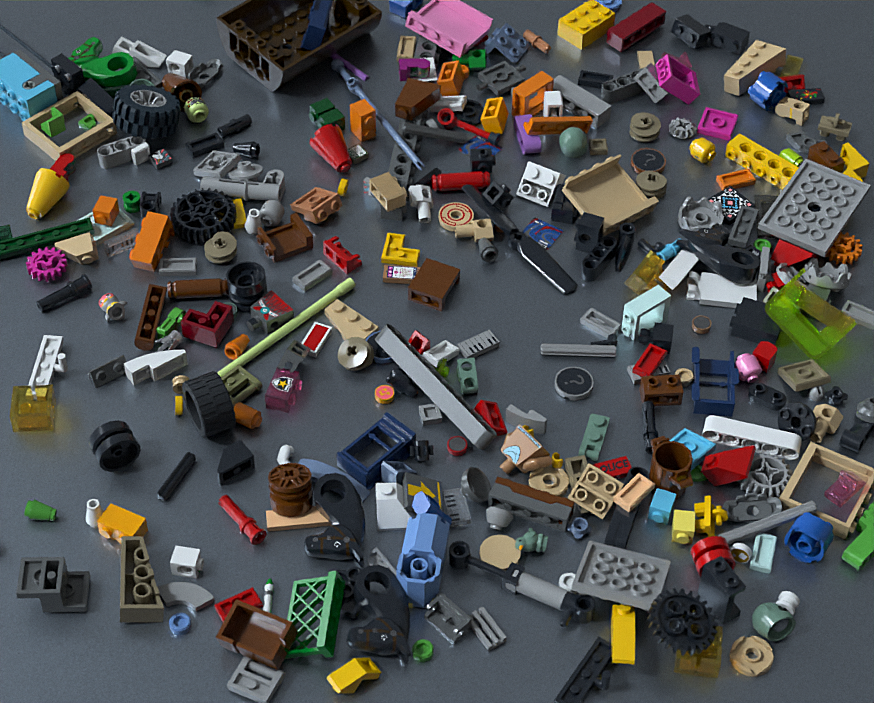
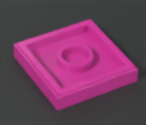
M706 107L697 128V133L730 141L739 115Z

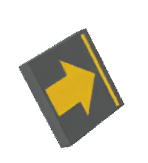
M405 472L402 476L404 509L415 512L412 507L414 496L422 491L426 495L431 496L444 512L442 482Z

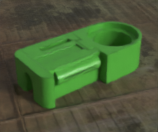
M175 307L168 314V318L163 324L157 327L158 339L168 336L173 330L177 331L179 329L181 320L186 314L185 310Z

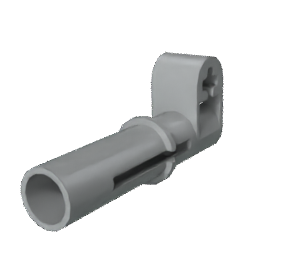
M281 170L269 171L263 183L252 182L250 179L242 181L202 177L200 190L202 188L204 190L210 188L211 191L217 189L218 193L223 191L224 195L228 194L229 197L243 198L244 201L254 199L263 201L277 200L280 202L285 191L284 173Z

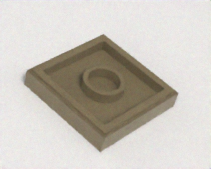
M813 359L778 368V375L795 392L831 383V376Z

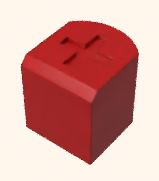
M761 341L755 348L752 355L757 357L762 371L768 373L772 368L778 349L774 344L766 341Z

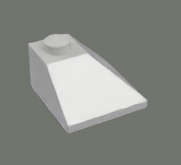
M396 482L376 483L377 531L406 530L408 519L411 517L415 519L417 514L416 512L404 509L403 486Z

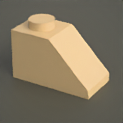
M90 232L55 243V247L61 250L62 254H65L67 258L81 265L89 264L99 259L96 242Z

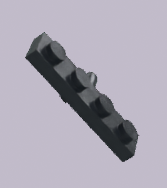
M598 636L554 699V703H582L593 685L602 690L609 689L611 673L609 671L603 672V670L612 659V646L610 642Z

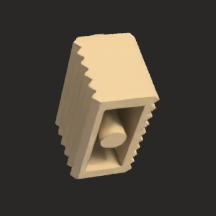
M387 172L369 179L370 191L387 212L406 205V189L400 187L395 176H391Z

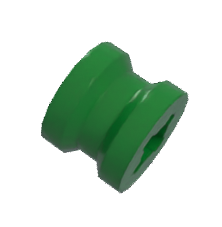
M127 191L124 193L122 199L125 211L128 213L140 211V194L137 191Z

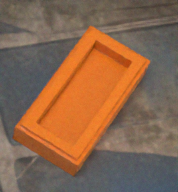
M749 168L716 177V181L722 190L729 186H732L734 189L754 185L756 182Z

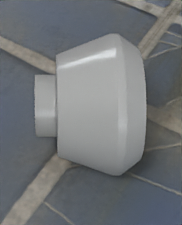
M490 506L486 510L487 522L491 523L490 528L502 531V527L507 528L514 518L512 512Z

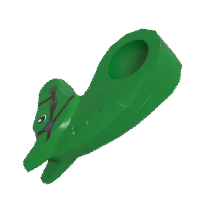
M96 37L89 38L80 47L73 50L69 57L71 61L82 68L84 81L91 78L99 86L125 87L135 81L138 76L134 58L129 53L118 52L99 58L103 45Z

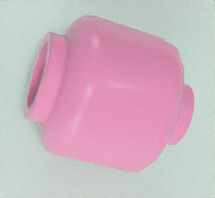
M745 353L736 358L734 368L739 370V380L747 381L748 383L757 381L759 379L758 376L762 372L757 357Z

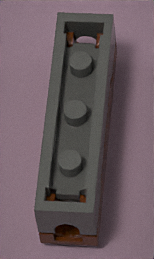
M498 476L488 499V507L504 509L512 512L515 516L563 532L566 531L567 525L572 518L575 501L568 498L559 497L547 491H541Z

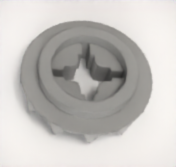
M677 117L676 120H672L671 124H669V132L677 138H690L696 133L695 123H692L691 119L685 120V118L680 119Z

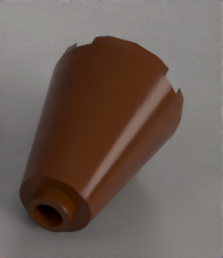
M168 73L162 78V85L165 91L171 92L179 100L181 112H185L184 105L189 99L202 97V90L194 80L174 73Z

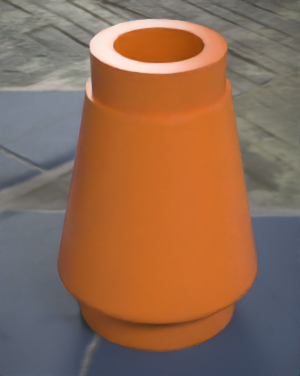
M241 334L227 343L224 349L225 355L232 360L240 357L250 342L249 337Z

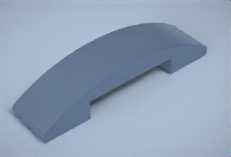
M301 459L298 464H302L310 469L312 474L311 480L314 482L325 474L338 473L346 476L352 482L361 497L362 504L370 495V491L362 484L335 467L311 459ZM330 489V490H332V491H335V492L341 494V495H342V499H343V498L345 497V495H346V494H345L342 490H340V489Z

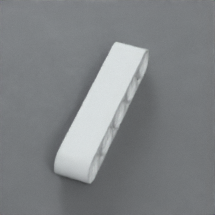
M714 415L706 418L702 433L703 438L714 443L735 448L755 445V452L757 453L762 452L767 455L770 452L771 456L778 455L779 458L795 460L799 457L802 438L794 433Z

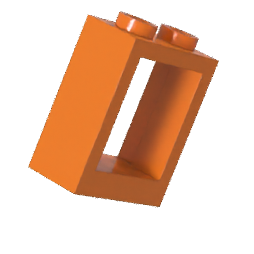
M540 71L513 89L511 115L531 114L534 117L543 111L544 92L553 91L554 79ZM537 92V96L530 99V96Z

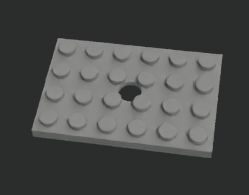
M805 159L762 218L758 229L825 257L869 192L871 185ZM814 204H816L821 208L820 211L813 212L810 211L808 207L814 206Z

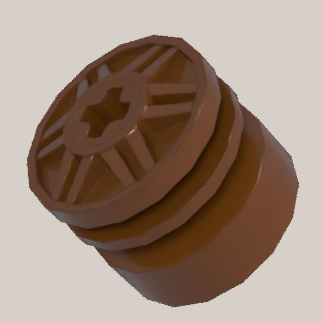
M286 463L273 468L269 472L270 506L276 514L285 517H295L303 515L312 508V474L309 468L298 463Z

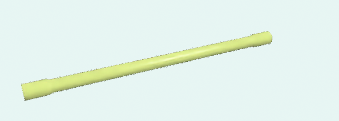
M346 279L330 293L217 372L220 377L224 376L237 365L244 366L337 298L345 295L356 286L353 279Z

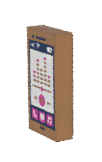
M384 265L383 282L410 284L421 267Z

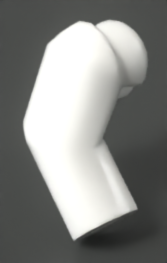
M288 445L282 446L277 462L280 465L290 463L288 459L293 455L294 448Z

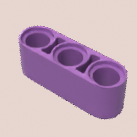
M531 114L513 117L514 129L524 155L541 152L539 135H528L523 127L524 122H529L532 117Z

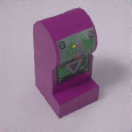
M423 58L399 59L400 81H407V78L416 77L424 79L430 76L429 60Z

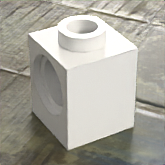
M174 50L166 59L168 73H174L186 78L188 73L194 68L193 57L187 53Z
M175 546L170 561L172 575L197 579L198 572L202 571L204 566V558H201L200 549Z

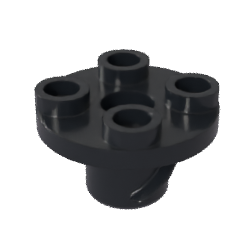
M793 402L779 410L778 427L781 431L799 435L802 441H805L815 432L816 417L812 409L806 404Z

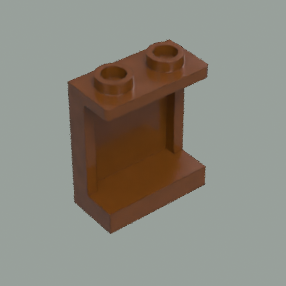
M297 213L290 215L291 223L267 232H264L262 227L257 228V242L260 246L264 247L266 256L270 257L274 263L313 248V235Z
M426 258L408 286V300L442 311L445 307V298L455 283L458 284L460 282V269Z

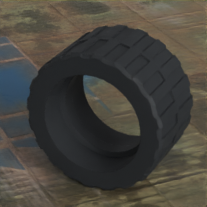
M212 371L183 382V395L187 409L196 430L203 438L233 428L236 425V417L230 395L217 372Z

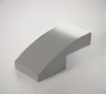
M512 404L506 409L505 421L515 427L519 424L521 426L527 425L529 430H534V433L544 434L546 432L547 419L531 409L526 414Z

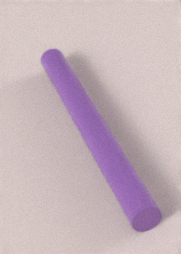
M334 54L331 56L334 60H342L344 67L362 80L369 79V76L339 55Z

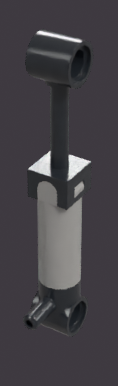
M455 541L450 545L449 564L452 568L463 570L469 564L502 578V590L513 595L516 592L522 593L565 612L559 622L562 628L568 626L572 616L575 621L581 624L592 621L595 611V600L590 595H577L526 573L525 567L513 562L505 571L471 556L470 547L464 541Z

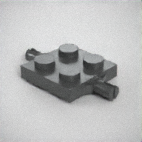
M506 61L498 63L478 73V78L482 83L477 84L476 88L479 91L489 88L499 96L510 91L511 87H517L525 82V78L520 73L526 71V66L522 64L518 67H513Z

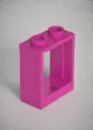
M668 54L655 64L661 88L688 105L700 95L695 71Z

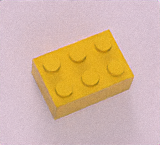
M588 0L559 19L557 35L582 50L605 35L609 28L614 26L616 13L595 0Z

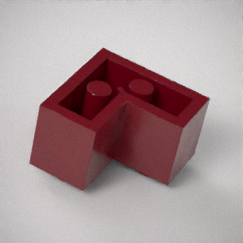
M215 301L207 314L189 309L181 320L183 337L217 348L234 322L233 307Z

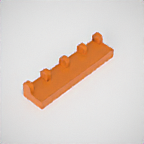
M591 116L531 117L529 122H524L523 127L528 135L561 134L570 127L580 128L587 134L593 120Z

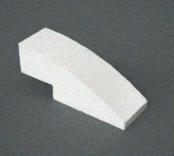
M122 36L115 44L112 54L118 52L129 53L144 66L158 68L167 56L139 40L133 43Z
M185 350L155 352L124 363L126 376L133 385L150 377L155 382L188 365Z

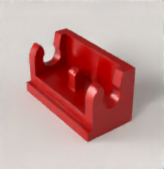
M338 236L323 241L324 255L346 274L362 265L359 254L352 255L340 242L333 244L340 239Z

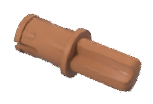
M531 30L524 32L523 35L525 36L523 38L530 42L532 47H537L544 53H548L551 50V46L543 41L541 36L535 35Z

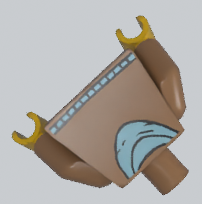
M519 424L513 432L506 435L501 452L507 459L499 467L507 475L515 467L524 474L541 467L552 465L554 468H561L563 466V459H560V454L555 452L550 457L547 450L534 438V430H529L527 425L521 426Z

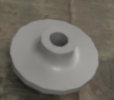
M242 161L237 164V167L232 168L228 175L233 180L245 181L250 179V181L256 182L258 181V176L263 173V167L258 164H251L250 161Z

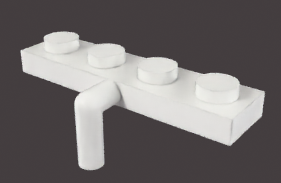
M43 336L26 391L27 399L46 400L54 373L68 371L66 356L64 353H61L64 343L63 336Z

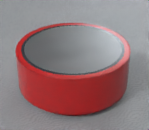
M460 436L450 438L447 443L448 452L453 456L465 454L467 451V441Z

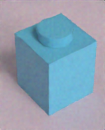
M657 488L650 505L648 519L668 525L675 505L676 494Z

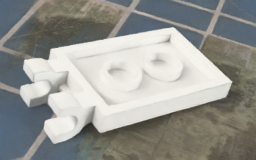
M689 271L686 300H700V304L729 308H736L737 303L741 304L743 297L757 301V278L749 284H738L720 274L701 272L700 276L694 271Z

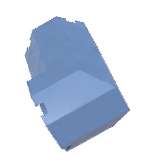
M419 513L415 519L413 517L408 519L402 553L399 555L397 579L405 591L407 602L412 603L413 607L425 608L439 593L450 534V524L447 521L444 524L441 521V517L436 514Z

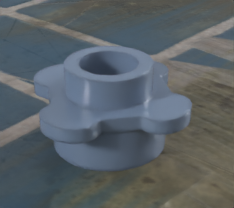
M581 517L573 519L572 523L567 525V530L571 531L576 539H581L583 535L590 533L592 530L588 522Z

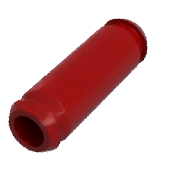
M476 171L432 176V189L435 192L436 190L441 192L462 190V186L471 184L477 189L490 186V174L487 171L485 173Z

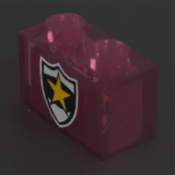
M278 367L276 368L265 394L267 409L289 413L291 406L295 405L297 391H300L302 388L299 371L291 373L290 369L283 368L281 370Z

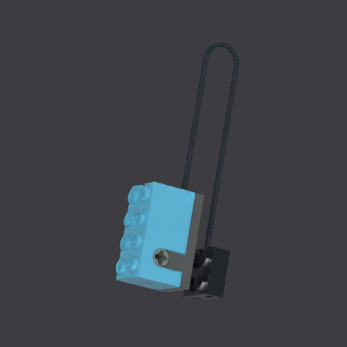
M0 24L1 30L50 67L54 73V76L51 75L20 49L8 56L0 51V56L2 57L0 60V101L3 105L8 106L14 114L19 115L23 121L62 100V90L69 96L85 83L82 68L61 53L52 58V64H50Z

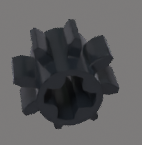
M429 440L414 441V446H409L410 456H414V461H428L429 455H434L433 445H429Z

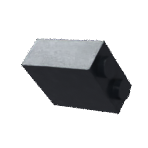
M743 297L741 304L737 303L734 312L736 317L732 316L729 327H732L731 335L755 343L766 341L776 346L785 321L787 309Z

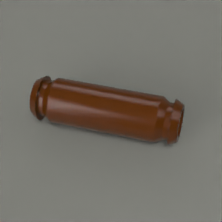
M220 278L176 280L167 283L168 298L170 299L172 297L186 299L229 295L226 278L225 280Z

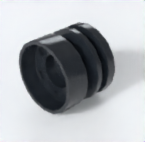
M250 261L239 262L228 269L226 278L230 303L235 304L238 310L251 311V306L268 292L265 269L260 264Z

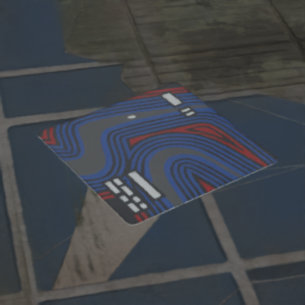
M475 135L458 150L470 157V149L491 148L492 155H495L503 147L498 144L493 146V143L488 142V139Z
M536 217L522 231L526 237L530 236L546 251L563 232L562 229Z

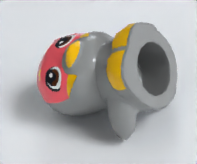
M112 293L103 295L99 300V306L106 312V321L108 322L110 318L113 320L124 319V305L127 302L118 301V298Z

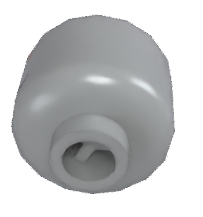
M268 200L263 204L260 210V218L265 226L275 227L279 225L285 214L282 204L277 200Z

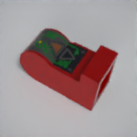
M69 153L62 154L50 170L57 172L55 175L59 178L63 176L69 183L68 176L76 170L74 156Z

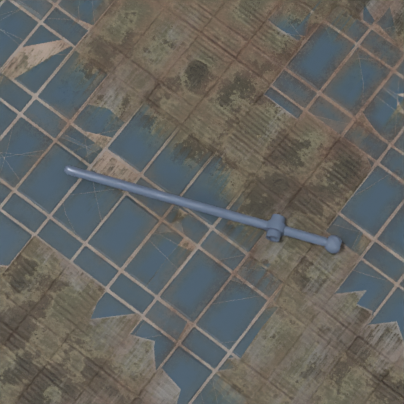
M333 60L331 63L332 70L342 75L352 94L359 96L361 100L365 99L376 110V118L417 168L423 171L420 166L422 165L425 169V165L363 92L360 81L349 75L344 69L342 60Z

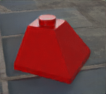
M780 239L771 256V260L775 261V266L787 263V267H794L807 263L812 258H819V255Z
M751 445L705 456L701 472L714 486L746 479L749 475L756 446Z

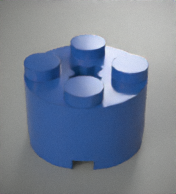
M762 71L755 84L749 87L748 93L753 102L766 111H771L769 108L772 106L775 108L781 99L785 97L786 92L784 90L785 87L788 88V84L772 72Z
M805 512L795 520L785 536L784 543L786 546H789L791 549L789 552L796 559L806 563H811L814 560L818 562L823 558L833 541V526L829 522H825L821 518Z

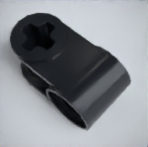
M146 191L142 192L140 202L141 220L146 217L148 211L159 213L162 202L161 192H157V194L146 193Z

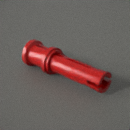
M224 495L219 499V506L239 525L240 532L246 534L253 545L260 544L266 538L267 532L256 524L257 522L254 518L248 517L229 495Z

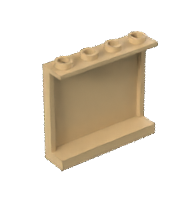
M620 154L615 157H609L601 164H595L589 170L584 169L576 176H570L565 180V185L562 189L563 193L581 215L587 212L605 218L603 237L618 230L621 224L631 223L653 212L659 202L655 196L648 199L618 163L621 158Z

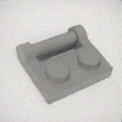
M245 656L228 682L227 689L256 702L269 703L279 684L283 682L285 672L281 670L275 671L253 662L252 658ZM248 669H249V670H252V671L257 672V673H259V674H261V675H264V676H266V677H269V678H271L272 680L269 681V680L264 679V678H262V677H260V676H257V675H255V674H252V673L248 672L247 670H248Z

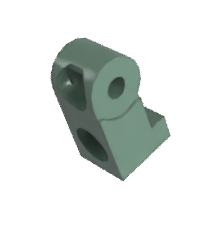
M475 358L457 359V376L461 386V393H478ZM463 364H470V365H471V367H462V368H461V366H462Z

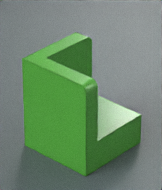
M54 106L50 108L52 118L41 123V129L51 138L66 130L63 114Z

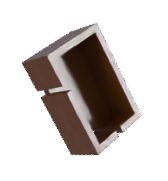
M236 599L215 638L223 648L238 654L241 653L242 656H247L254 661L279 670L287 655L285 648L290 649L298 631L293 622Z

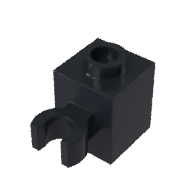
M655 323L654 332L641 328L639 343L646 344L651 342L653 345L667 350V354H670L674 325Z

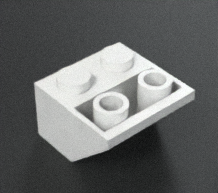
M528 161L516 195L549 207L555 198L557 185L563 184L566 175Z

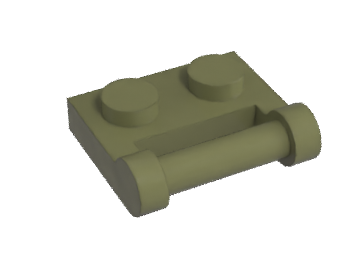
M237 365L221 377L228 390L233 407L253 392H258L263 388L262 383L240 365ZM247 383L250 384L249 387L234 398L231 396Z

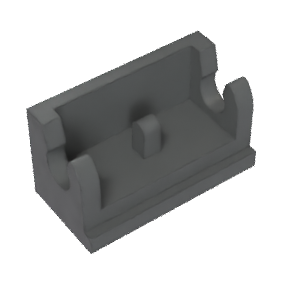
M294 340L286 349L277 367L282 370L286 362L289 361L293 364L290 372H294L311 349Z
M442 592L426 606L428 611L424 614V618L453 644L471 631V618Z

